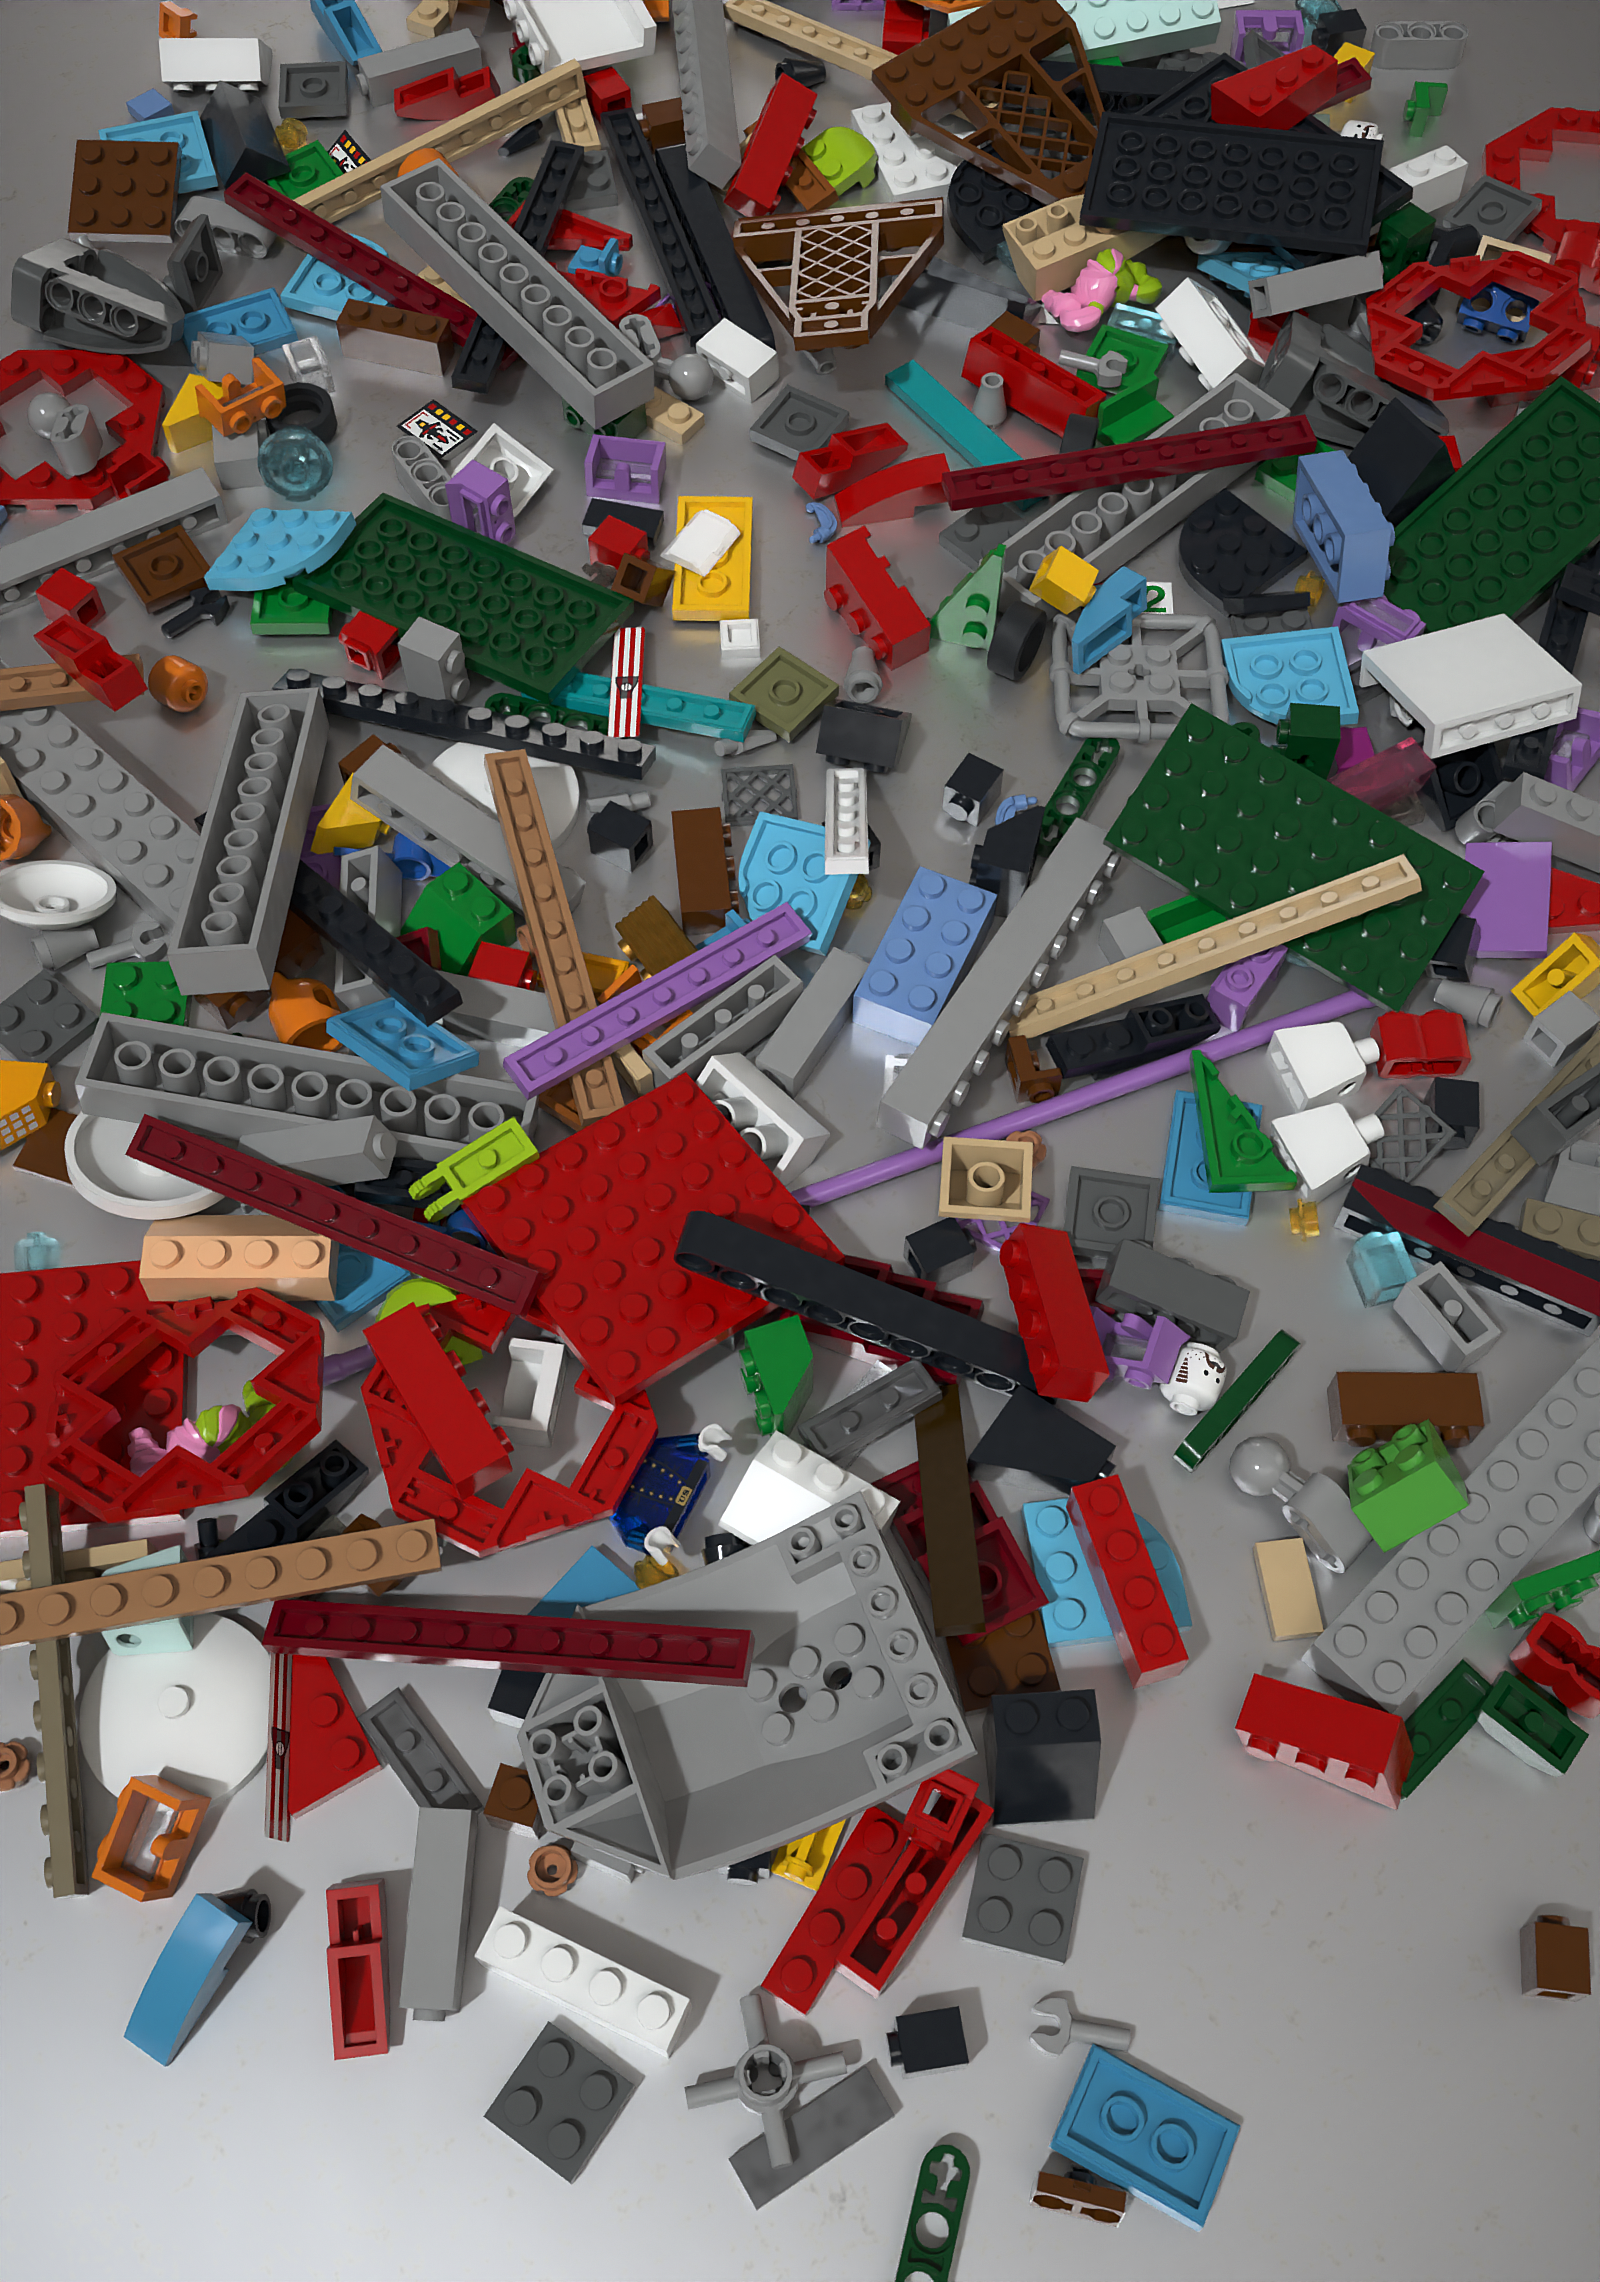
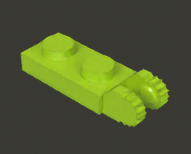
M513 1116L436 1164L437 1168L421 1179H418V1181L410 1186L408 1192L415 1201L420 1200L439 1190L446 1181L452 1191L431 1203L424 1211V1216L428 1222L434 1223L454 1212L460 1204H463V1200L478 1193L482 1188L493 1185L518 1171L520 1167L534 1162L540 1158L539 1153Z

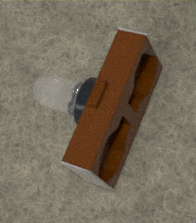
M1074 2161L1071 2163L1073 2171L1066 2172L1064 2177L1042 2171L1037 2172L1031 2186L1030 2206L1114 2227L1120 2225L1126 2213L1128 2193L1097 2185V2179L1090 2175L1092 2171Z

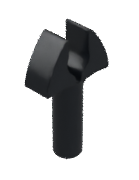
M208 587L190 591L189 594L193 606L161 626L162 633L165 637L171 639L202 619H209L215 626H218L224 620L230 608L227 595L221 597L219 590H209Z

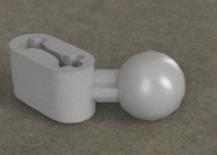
M632 314L621 320L619 324L620 332L640 351L642 349L643 354L654 364V386L659 385L663 379L668 380L674 394L683 400L694 401L702 398L711 390L714 378L713 370L705 358L698 354L689 353L683 354L674 361L664 358L661 355L660 343L648 317L641 314Z
M45 392L35 396L30 401L27 410L28 423L37 435L51 440L64 472L73 476L92 470L97 464L103 440L89 407L82 404L71 406L67 399L58 393Z
M1265 1436L1249 1437L1238 1444L1230 1458L1229 1466L1232 1478L1243 1492L1255 1497L1275 1494L1286 1502L1282 1508L1284 1516L1298 1535L1303 1538L1304 1543L1314 1556L1330 1570L1344 1573L1374 1539L1352 1511L1350 1499L1336 1482L1324 1474L1313 1473L1305 1481L1290 1471L1291 1463L1287 1453L1275 1440Z

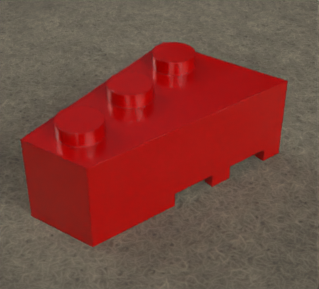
M1312 44L1211 84V119L1220 124L1289 130L1336 96L1338 60Z
M864 525L827 544L826 590L824 591V598L830 609L833 611L837 610L846 620L850 631L854 635H859L869 648L874 651L875 658L882 660L893 671L929 651L931 624L905 585L899 588L896 586L886 569L890 568L891 564L885 555L880 558L876 556L867 542L871 534Z
M1254 1673L1235 1726L1236 1732L1248 1753L1265 1761L1277 1760L1392 1809H1398L1403 1781L1406 1783L1414 1757L1409 1736L1401 1716Z

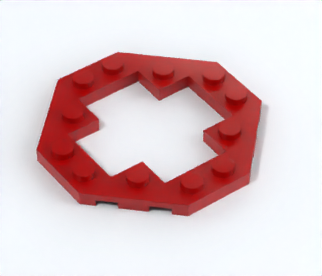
M1551 107L1485 145L1482 155V176L1485 174L1520 190V160L1549 162L1553 152L1552 141L1600 145V110H1576L1571 107ZM1542 193L1530 194L1542 199V208L1523 232L1526 234L1532 231L1544 239L1542 246L1551 253L1558 254L1565 232L1577 231L1587 233L1600 241V223L1577 219H1556L1555 196Z
M1520 251L1501 252V256L1498 259L1480 261V255L1450 258V264L1444 266H1432L1429 264V261L1412 263L1383 286L1384 288L1377 290L1366 299L1365 312L1374 375L1431 401L1542 390L1590 351L1592 337L1590 329L1586 325V311L1583 299L1578 291L1579 282L1577 274ZM1491 282H1496L1542 302L1530 312L1529 325L1543 330L1549 335L1514 363L1482 350L1461 368L1456 369L1409 348L1422 337L1423 324L1405 317V315L1439 288L1446 289L1470 300Z
M17 350L0 361V406L43 379L64 397L95 379L128 408L105 422L108 434L117 440L121 446L99 459L96 466L89 472L74 475L67 480L48 462L44 461L15 480L0 467V505L4 506L5 509L7 505H25L27 510H57L58 505H77L78 510H95L115 497L106 473L108 468L140 447L154 457L155 444H158L161 429V408H164L166 400L163 386L125 354L100 353L88 350ZM0 422V438H1L2 436H4V435L6 434V432H5V430H4V427H3L2 423Z
M257 1287L240 1290L237 1292V1296L230 1300L213 1302L212 1297L209 1296L174 1303L172 1311L150 1315L147 1308L127 1312L55 1371L53 1386L56 1390L55 1404L49 1408L45 1432L48 1439L46 1455L41 1457L39 1469L45 1483L107 1524L249 1497L321 1431L325 1333L320 1320ZM229 1329L278 1356L251 1380L255 1393L275 1404V1406L211 1463L206 1462L177 1444L139 1477L90 1447L121 1421L116 1407L98 1396L138 1362L143 1360L162 1342L194 1359Z
M463 1293L455 1295V1300L430 1307L428 1303L417 1307L422 1317L431 1313L444 1336L438 1340L443 1350L451 1337L454 1336L492 1355L516 1317L512 1313ZM533 1301L526 1318L521 1319L560 1336ZM378 1361L360 1387L386 1479L390 1501L396 1517L409 1523L435 1519L437 1536L480 1558L614 1515L659 1434L658 1424L645 1389L614 1407L584 1368L574 1385L575 1394L613 1412L570 1488L526 1468L504 1508L501 1509L474 1495L462 1501L452 1484L424 1471L433 1456V1452Z

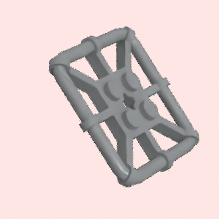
M1060 612L1053 618L1051 630L1053 664L1049 668L1050 680L1054 683L1055 715L1059 731L1066 737L1137 739L1138 743H1149V739L1168 740L1177 724L1150 723L1148 712H1172L1182 718L1191 703L1181 697L1180 688L1210 689L1213 716L1229 724L1226 693L1229 675L1227 668L1223 666L1220 633L1216 626V620L1211 616L1141 613L1132 620V635L1129 637V645L1119 644L1097 661V667H1089L1079 675L1073 672V667L1068 663L1067 640L1072 642L1075 626L1082 612H1070L1067 615ZM1141 629L1190 630L1169 646L1142 645ZM1205 640L1208 669L1178 670L1177 659ZM1135 675L1142 676L1144 679L1136 680ZM1069 685L1099 686V696L1078 712H1071ZM1107 710L1135 711L1136 723L1092 721Z

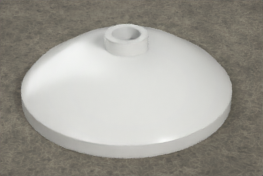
M42 860L13 865L0 871V916L13 923L33 929L54 931L77 927L103 915L112 907L117 897L116 883L113 878L106 872L83 863Z

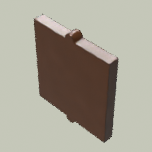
M51 1107L47 1124L25 1137L27 1141L13 1164L14 1169L75 1188L67 1172L64 1147L67 1132L78 1115Z

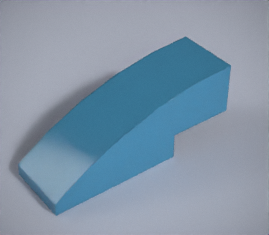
M310 0L311 10L322 29L340 54L351 65H358L357 59L383 52L355 0Z
M1122 566L1094 593L1090 602L1084 607L1075 626L1072 638L1073 672L1078 675L1132 635V620L1147 609L1146 577Z
M196 1893L160 1954L137 2001L123 2037L164 2067L169 2066L230 1970L225 1965L253 1922L212 1893Z

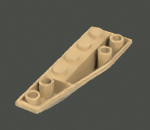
M1084 194L1064 198L1003 224L1002 229L1017 277L1034 301L1041 300L1042 296L1049 290L1060 292L1074 286L1081 270L1087 267V261L1089 259L1096 261L1100 251L1103 252L1105 249L1115 248L1123 254L1125 260H1128L1167 235L1079 225Z

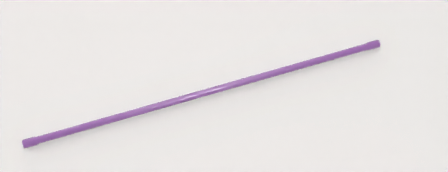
M1351 990L945 1137L1001 1140L1015 1131L1023 1132L1191 1071L1189 1057L1192 1050H1201L1204 1057L1213 1063L1269 1043L1276 1030L1321 1024L1354 1011L1372 1008L1377 1005ZM944 1137L928 1142L923 1150L914 1147L790 1193L800 1205H808L810 1208L932 1165L942 1161ZM366 1344L341 1354H332L324 1357L323 1387L341 1381L348 1375L373 1367L377 1360L369 1345Z

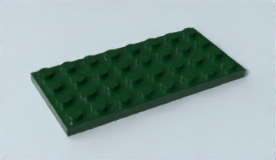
M1562 376L1394 528L1395 541L1394 545L1389 547L1388 554L1391 573L1389 580H1385L1384 595L1389 603L1402 610H1413L1419 615L1421 621L1426 623L1423 635L1503 613L1512 621L1515 620L1561 577L1568 562L1575 564L1600 540V403Z
M386 493L379 495L355 518L357 525L338 551L328 561L309 574L304 569L300 574L292 578L294 591L324 603L351 617H355L359 611L371 615L398 628V638H402L418 617L460 634L462 650L465 655V668L548 705L552 703L634 612V600Z
M1193 703L1190 704L1103 841V845L1198 899L1229 919L1404 854L1420 877L1422 891L1407 896L1402 900L1364 912L1359 916L1327 926L1317 932L1282 943L1283 946L1288 948L1287 953L1387 1012L1394 1011L1396 1013L1401 1009L1485 872Z

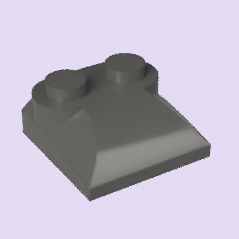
M200 214L184 232L167 261L169 275L165 276L162 282L175 295L185 314L203 309L223 274L208 215Z

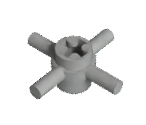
M753 1994L740 1999L749 2050L739 2059L734 2076L684 2088L688 2110L738 2098L739 2102L748 2111L762 2116L772 2169H779L793 2164L783 2111L793 2101L798 2084L846 2074L847 2069L843 2051L793 2062V2059L783 2049L769 2043L761 1997L759 1994ZM768 2065V2071L772 2076H781L782 2086L770 2091H762V2095L758 2092H753L752 2083L758 2078L757 2068Z

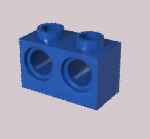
M1491 282L1470 300L1464 297L1456 322L1461 323V327L1469 332L1482 333L1485 330L1495 333L1498 340L1514 344L1517 340L1525 342L1531 326L1529 325L1530 312L1539 305L1540 301L1518 291H1513L1496 282ZM1478 298H1484L1489 301L1491 307L1486 311L1479 312L1473 309L1471 303ZM1517 308L1523 311L1525 318L1519 322H1512L1506 317L1505 313L1510 309Z

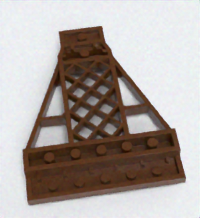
M993 0L872 70L871 81L891 103L890 114L910 137L917 133L1037 199L1043 207L1064 198L1085 193L1098 131L1065 94L1080 85L1084 86L1097 129H1099L1102 112L1105 111L1076 22L1056 0ZM1070 43L1078 71L1061 81H1054L1038 64V61ZM1002 83V89L994 88ZM1006 83L1026 86V91L1023 93L1005 90ZM1030 87L1037 95L1029 94ZM979 99L999 102L998 109L985 107ZM1003 103L1023 105L1022 113L1002 110ZM1026 107L1047 109L1046 116L1027 114ZM960 109L977 128V131L961 139L934 123L953 111ZM1050 110L1057 118L1049 117ZM1000 122L1020 125L1019 132L1006 131ZM1023 126L1043 129V134L1038 136L1022 133ZM1047 130L1066 132V140L1046 137ZM1072 134L1078 142L1070 141V135ZM988 141L1005 162L977 148V146ZM1020 146L1040 149L1039 156L1026 154ZM1043 150L1064 152L1063 159L1042 157ZM1067 153L1087 156L1081 162L1066 161ZM1040 169L1060 172V174L1053 179L1045 177Z
M943 197L738 218V221H734V251L753 287L794 339L795 351L805 350L815 353L825 348L834 347L855 349L861 345L869 344L870 339L873 338L928 266L933 256L944 245ZM903 247H920L914 254L881 256L883 250L895 252ZM780 260L782 262H792V265L764 269L756 267V265H760L765 261ZM899 275L880 299L881 278ZM790 286L789 307L785 305L772 287Z

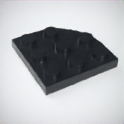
M990 144L981 148L986 153L1005 162ZM966 160L962 161L955 170L947 195V213L950 223L959 238L981 263L1008 248L1002 230L1003 224L1043 208V205L1037 199Z
M1225 488L1198 507L1184 523L1178 544L1179 568L1188 585L1200 597L1229 618L1232 614L1223 611V598L1263 593L1302 564L1306 559L1308 550Z

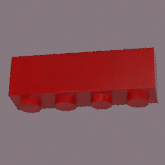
M782 72L770 89L741 158L742 165L735 172L723 201L724 204L746 217L763 216L767 213L772 215L781 199L777 191L780 185L785 186L793 170V167L789 165L792 157H797L804 144L805 139L801 137L804 128L807 130L810 127L817 113V110L812 108L817 98V93Z
M992 326L970 338L961 377L973 383L976 388H980L981 379L985 374L997 373L1001 375L1006 406L1018 410L1028 416L1034 423L1042 425L1059 435L1061 439H1063L1066 424L1071 413L1097 418L1099 405L1106 400V393Z
M1019 1223L1009 1239L1005 1240L1002 1244L999 1258L1005 1271L1009 1286V1296L1014 1304L1019 1322V1333L1023 1337L1029 1359V1370L1033 1374L1038 1395L1088 1403L1108 1378L1110 1372L1068 1233L1066 1231Z
M412 1302L362 1330L370 1350L462 1501L513 1471L508 1456L509 1453L514 1451L512 1443L500 1425L492 1429L486 1420L485 1415L490 1413V1409L477 1387L468 1391L461 1377L467 1375L466 1370L453 1349L447 1353L442 1349L438 1340L444 1336L431 1313L422 1317L418 1308Z
M1115 1474L1072 1487L1066 1509L1133 1689L1180 1675L1189 1657L1119 1475Z
M941 1795L928 1815L947 1824L956 1802ZM977 1797L974 1798L950 1852L939 1848L937 1853H933L910 1842L834 1961L835 1970L875 1999L879 1998L989 1825L994 1813L993 1808Z

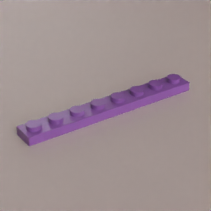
M786 902L505 1057L503 1068L526 1099L529 1100L730 987L773 955L781 958L808 943L812 932L789 903Z

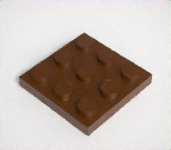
M77 140L67 232L71 240L75 241L80 236L87 235L90 241L174 243V223L177 213L182 149L179 143Z

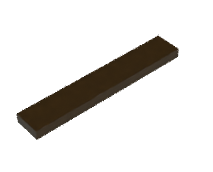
M958 1384L938 1386L942 1391V1400L914 1415L936 1637L986 1632Z

